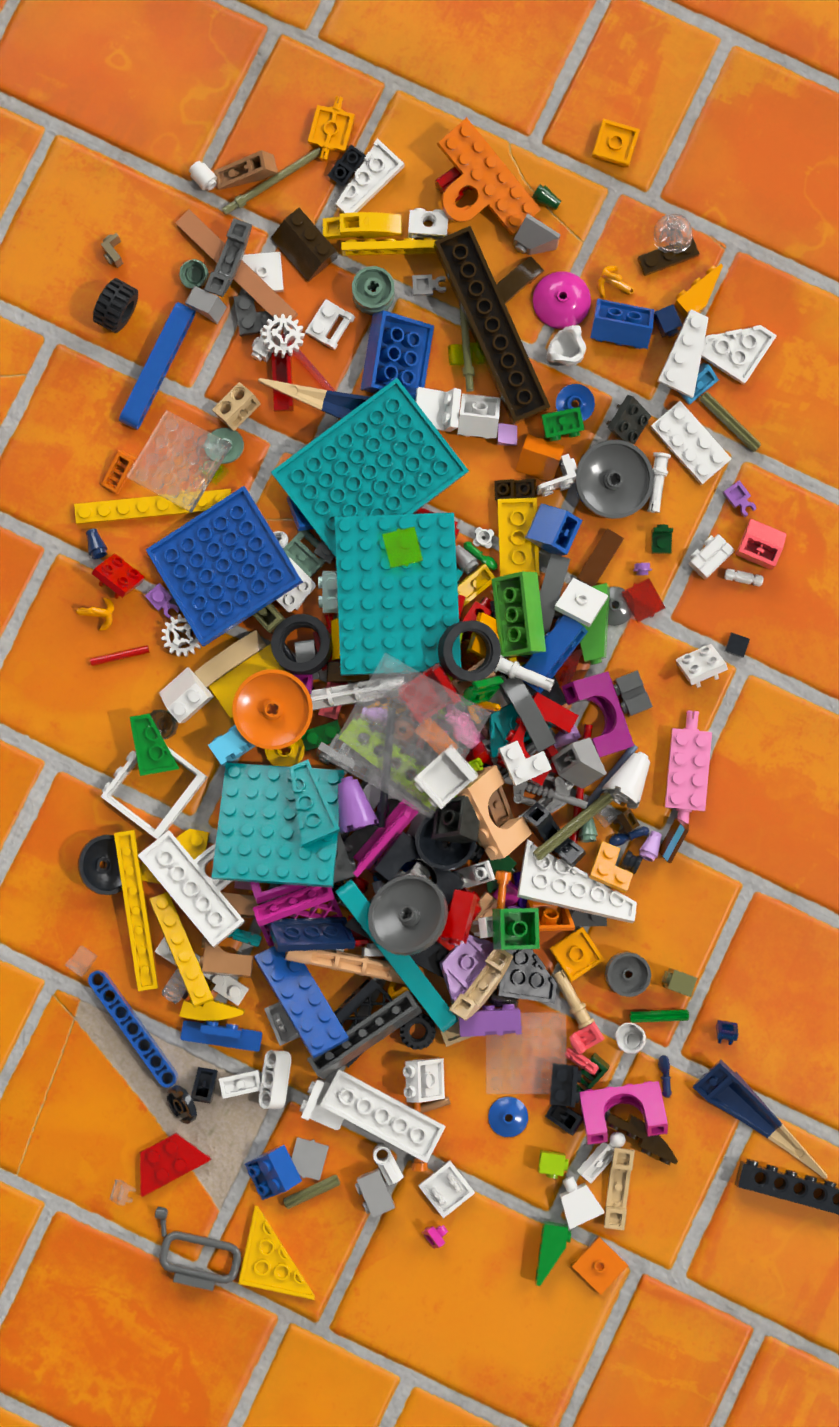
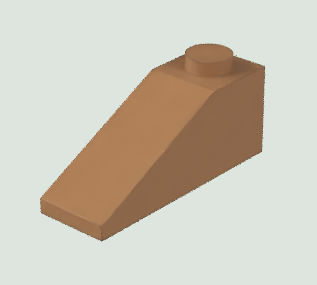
M263 150L214 171V174L217 176L216 182L219 190L260 181L278 173L274 155Z

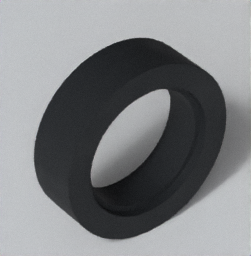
M296 614L284 619L276 627L272 635L271 649L276 661L284 670L293 675L314 674L325 667L331 658L333 643L328 629L318 618L308 614ZM310 628L320 636L321 643L318 653L307 662L298 663L289 660L284 653V642L287 636L295 629Z
M461 621L451 625L444 631L438 644L439 662L444 671L456 680H482L496 669L500 660L501 647L496 633L488 625L479 621ZM466 631L478 634L486 646V656L483 663L472 671L460 668L452 655L455 639Z

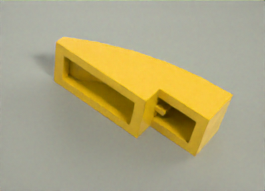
M184 1000L179 1016L203 1021L223 1020L243 1015L245 1009L216 1000L194 1008L192 1001Z

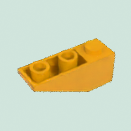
M722 264L717 267L715 265L706 271V276L703 279L697 278L687 292L684 289L676 296L677 300L674 306L685 319L691 309L698 313L704 311L723 267Z

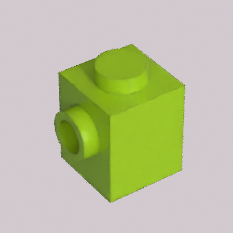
M540 1150L538 1171L539 1173L546 1174L548 1178L557 1179L558 1175L563 1176L564 1171L568 1170L569 1159H565L566 1155L564 1153Z

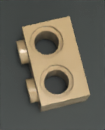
M239 382L217 403L212 411L232 431H235L261 403L250 390Z

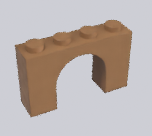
M221 892L241 917L256 919L253 907L260 905V903L257 904L253 895ZM203 936L202 948H205L204 956H200L199 961L203 974L251 978L253 956L227 953L218 945L213 948Z

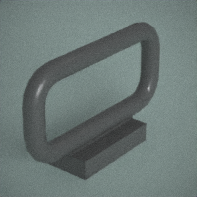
M174 1231L169 1233L162 1242L159 1262L164 1270L175 1273L173 1282L213 1291L215 1283L227 1284L236 1278L240 1267L241 1253L236 1245L229 1242ZM173 1240H181L230 1251L233 1254V1261L229 1274L219 1275L170 1264L167 1256L171 1242Z

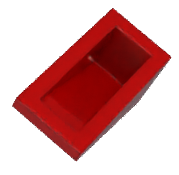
M482 741L471 749L475 759L480 758L482 762L493 765L490 754Z

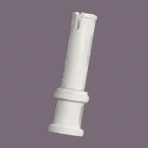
M654 452L653 457L655 459L652 469L654 483L647 511L660 513L664 478L668 475L667 465L671 455Z
M500 655L499 663L494 670L495 672L500 671L509 675L511 679L516 677L549 692L555 681L520 666L517 661L512 662L504 659L502 655Z

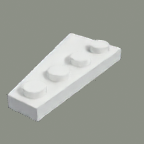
M692 309L689 311L657 382L690 398L694 397L708 317Z

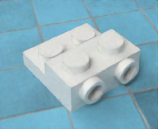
M443 1058L405 1061L403 1074L406 1077L404 1096L407 1098V1102L421 1103L445 1099Z

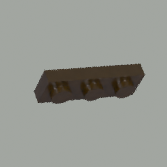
M693 236L640 255L638 256V261L644 276L698 257L699 251Z

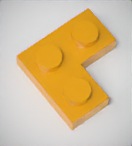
M602 841L589 878L626 893L633 873L615 866L620 848Z

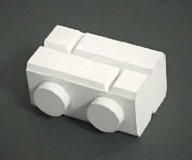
M719 534L715 537L711 535L703 543L705 547L701 551L697 549L690 556L692 560L688 564L704 580L735 551Z

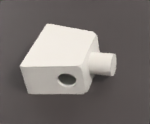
M573 1176L562 1181L567 1191L560 1194V1199L570 1229L605 1213L586 1183L577 1185Z

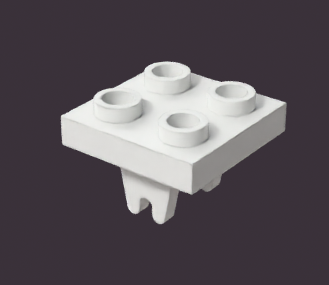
M712 644L703 646L676 659L678 667L691 685L696 684L697 688L701 687V681L712 676L717 680L719 679V673L728 670L726 662Z
M450 1160L418 1185L443 1218L475 1194L474 1190Z

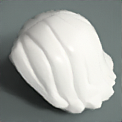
M571 325L564 327L563 330H559L550 341L548 352L546 353L547 360L559 362L567 366L576 365L581 362L586 351V344L581 336V327Z

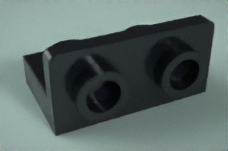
M553 1063L550 1105L575 1108V1103H579L580 1091H576L577 1083L581 1082V1071L578 1070L577 1065Z

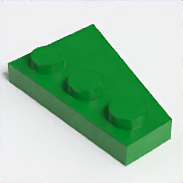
M144 714L129 717L140 776L180 769L151 715Z

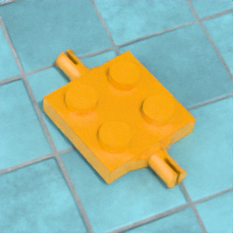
M339 96L335 97L333 107L317 105L308 144L322 149L319 158L321 161H323V158L324 161H327L329 151L345 153L349 142L355 114L341 109L343 98H339Z

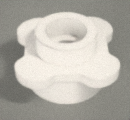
M478 527L475 530L476 538L473 540V544L476 547L485 546L487 549L490 548L494 531Z

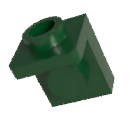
M658 524L657 527L652 529L651 554L672 553L673 528H669V525Z

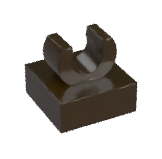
M630 808L618 815L617 819L613 821V824L618 822L622 824L623 828L618 831L619 833H624L625 831L629 833L640 826Z

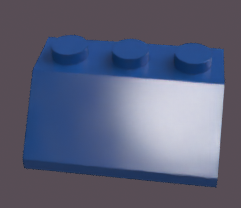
M597 299L590 338H594L597 341L614 342L617 345H629L637 349H648L653 330L654 309Z

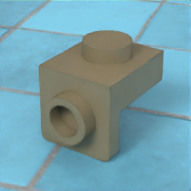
M115 233L114 235H108L103 240L101 246L106 252L104 254L106 260L110 265L114 263L118 268L124 263L113 248L121 242L119 235Z

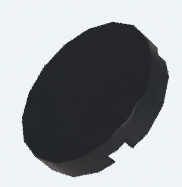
M179 1085L168 1089L167 1102L172 1113L176 1117L180 1116L182 1118L180 1121L185 1124L196 1120L197 1110L188 1092Z

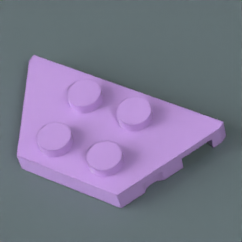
M468 935L467 944L460 943V946H455L439 963L452 1003L456 1001L460 994L464 995L486 966L485 960L493 951L492 942Z

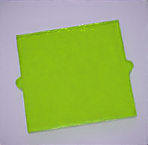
M415 527L402 530L398 528L394 532L382 534L390 568L403 565L408 567L409 564L423 561Z

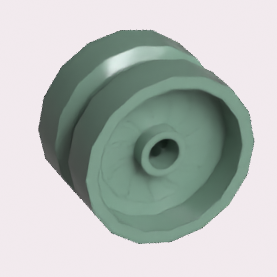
M369 266L360 270L352 282L353 301L356 307L368 315L382 310L387 311L392 306L395 298L394 281L391 274L377 266Z

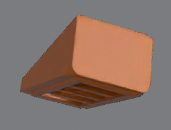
M118 450L101 485L115 494H119L138 459L123 450ZM121 459L127 460L129 462L128 465L122 462ZM119 465L123 467L125 471L123 472L122 470L118 469L117 466ZM115 472V473L119 474V475L122 476V477H121V479H119V478H117L116 476H114V475H112V474ZM109 479H112L113 481L117 482V486L108 482Z

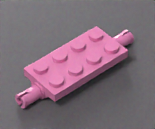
M686 711V728H672L665 808L676 809L678 811L677 818L688 824L689 814L692 810L705 811L712 732L699 731L697 729L698 711Z

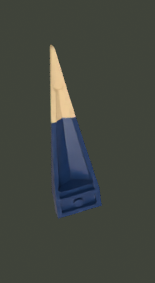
M263 378L258 379L260 383L338 419L344 418L370 398L369 396L311 388Z
M719 1060L693 1085V1088L708 1102L750 1126L796 1157L821 1177L827 1179L828 1176L758 1095L737 1072H734L722 1060Z

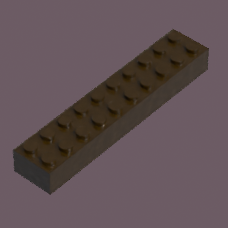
M471 226L434 241V249L512 425L548 410L550 404Z

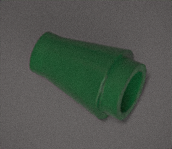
M540 184L532 195L535 202L554 210L558 208L562 201L546 185Z

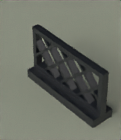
M368 977L334 1011V1014L342 1027L345 1020H354V1026H356L357 1019H366L371 1015V1005H382L384 1007L389 1003L385 1002V997L390 1002L392 998L373 977ZM376 989L382 993V1002H371V994ZM360 1005H368V1016H357V1008ZM362 1054L345 1065L349 1068Z

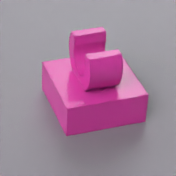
M444 1225L436 1229L432 1226L427 1227L422 1234L433 1249H436L445 1244L442 1237L448 1230Z

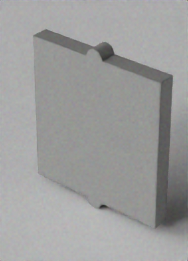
M297 1137L291 1159L302 1178L308 1177L320 1181L329 1148L328 1145L317 1143L314 1139L310 1141Z

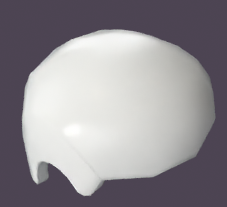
M624 1023L618 1027L615 1039L620 1050L627 1054H636L643 1050L646 1043V1034L642 1027L637 1024Z

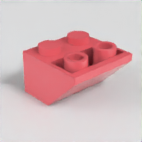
M750 519L735 555L772 570L778 562L787 534Z

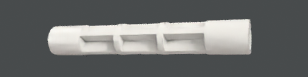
M402 674L387 677V679L379 678L312 690L310 696L313 710L399 695L398 688L408 682L407 676Z

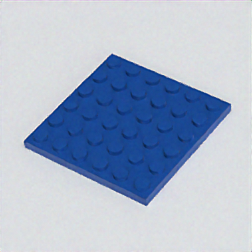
M245 486L146 549L203 647L303 583Z

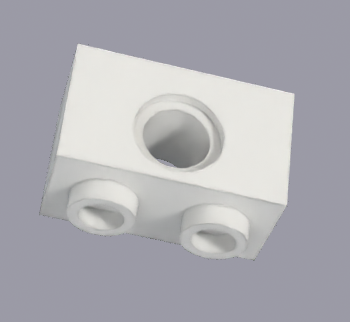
M423 208L410 210L408 238L423 240L424 238L432 237L435 240H439L447 236L448 217L443 210L426 211ZM425 221H432L433 226L426 227L423 223Z

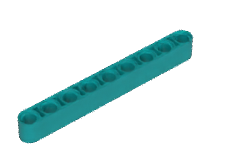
M350 879L335 891L442 1033L459 1021L457 1017L449 1010L448 1005L410 955L390 953L375 941L368 925V913L371 904L355 883Z

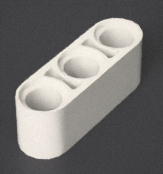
M269 1050L265 1054L259 1092V1105L263 1109H281L285 1105L291 1067V1055L287 1051Z

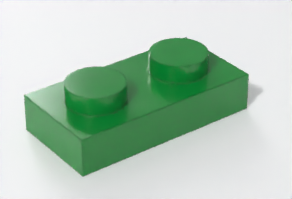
M338 720L307 730L302 736L306 751L318 748L321 742L326 745L331 744L336 733L341 736L342 731Z

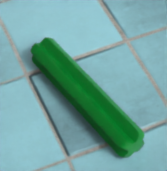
M688 1010L630 1012V1022L632 1023L689 1020Z

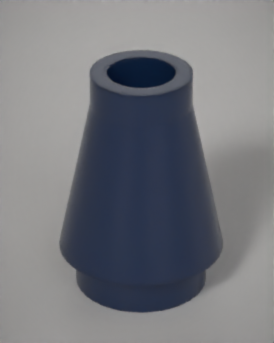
M97 529L86 531L89 555L92 556V559L105 557L108 548Z

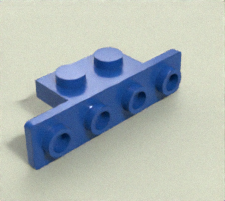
M183 1021L182 1041L256 1052L260 1051L261 1031L238 1028V1025L227 1023L226 1026H221L216 1021H207L206 1023Z

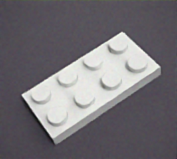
M681 401L650 426L701 485L731 460V457Z

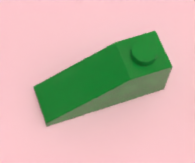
M543 1221L535 1279L536 1286L542 1285L566 1249V1243H570L571 1230H568L567 1224Z

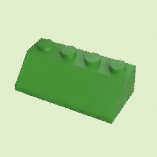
M522 571L493 578L492 588L501 655L503 657L546 652L537 572Z

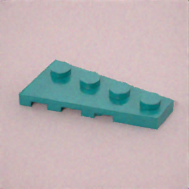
M307 759L291 766L290 772L302 846L305 847L339 832L340 829L309 760Z

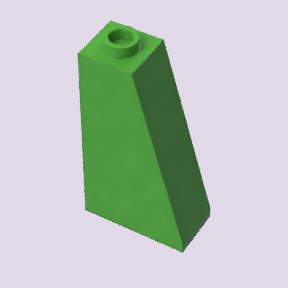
M607 583L592 586L608 595V599L590 627L580 623L588 631L580 644L584 661L590 662V665L602 663L601 659L606 658L610 587Z

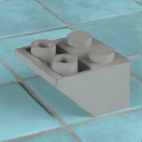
M591 738L574 742L551 757L559 776L581 789L586 788L607 774Z

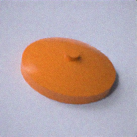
M276 669L259 671L249 676L238 688L232 705L234 723L240 734L251 744L270 750L282 749L297 742L307 731L313 713L312 699L305 685L294 675Z

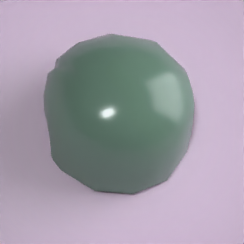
M191 259L180 267L179 277L182 284L187 288L193 289L194 286L201 288L207 283L209 273L203 262Z

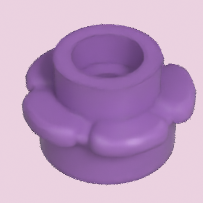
M650 563L634 564L633 572H637V575H648V571H652Z

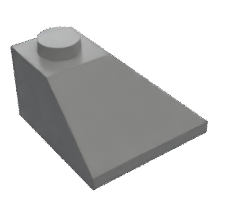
M527 214L514 238L513 245L518 252L528 255L557 249L561 234Z

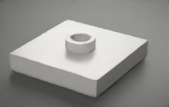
M280 252L243 255L242 260L275 292H284Z
M573 578L556 603L554 610L590 627L607 601L608 595Z

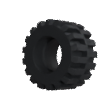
M117 278L111 280L105 286L96 302L93 311V321L113 333H118L127 324L135 310L138 301V290Z

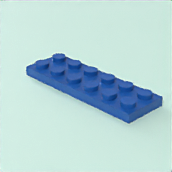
M275 946L255 955L254 960L311 1057L314 1059L348 1041V1035L306 965L285 960L286 952H277Z

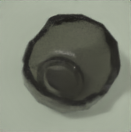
M153 710L150 713L163 739H169L176 734L178 721L168 710Z

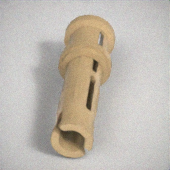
M562 969L553 974L552 977L557 982L559 989L568 1002L570 1014L574 1015L579 1024L578 1028L582 1029L594 1022L595 1020L590 1017L585 1008L586 1004L578 998L564 970Z

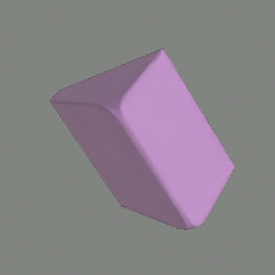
M498 423L497 445L517 446V426Z

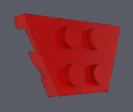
M177 1132L140 1152L141 1196L144 1197L211 1161V1157L204 1154L192 1143H189Z

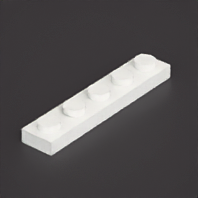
M164 937L155 952L176 965ZM195 954L196 959H197V961H198V963H199V961H200V956L197 955V954ZM203 974L216 984L213 989L214 991L238 1006L250 989L231 976Z

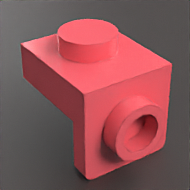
M595 1022L577 1030L569 1037L571 1046L578 1054H582L588 1048L605 1039Z

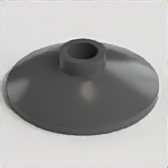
M610 587L608 625L617 626L630 619L634 611V602L632 596L625 589ZM612 602H617L619 607L613 608Z

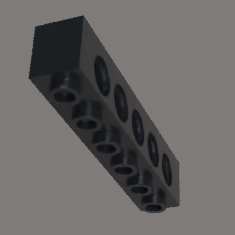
M747 1159L746 1162L740 1161L735 1181L737 1187L839 1215V1202L833 1203L834 1195L839 1193V1187H836L837 1183L827 1180L824 1183L817 1182L816 1177L805 1175V1178L797 1176V1172L786 1170L785 1173L780 1172L778 1167L766 1164V1167L758 1166L759 1162ZM763 1172V1180L755 1182V1175ZM777 1178H783V1184L780 1187L774 1186V1181ZM802 1183V1190L795 1193V1184ZM817 1188H821V1196L818 1198H814V1190Z

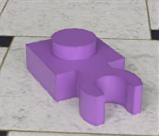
M740 480L723 492L733 508H736L738 505L740 506L742 516H748L745 510L746 507H750L752 511L756 510L755 504L748 502L747 499L751 495Z
M160 583L145 595L158 611L162 608L164 609V614L168 619H171L168 613L170 609H175L177 613L179 612V608L176 605L169 603L173 598Z

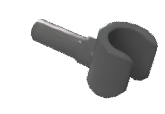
M157 1207L155 1218L161 1219L162 1236H167L166 1219L168 1210L163 1207Z

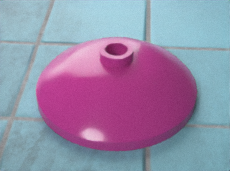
M559 271L545 276L537 284L533 294V307L537 317L544 324L555 329H564L566 326L578 325L587 316L591 305V295L586 283L580 277L570 272ZM565 294L566 299H561L559 295Z

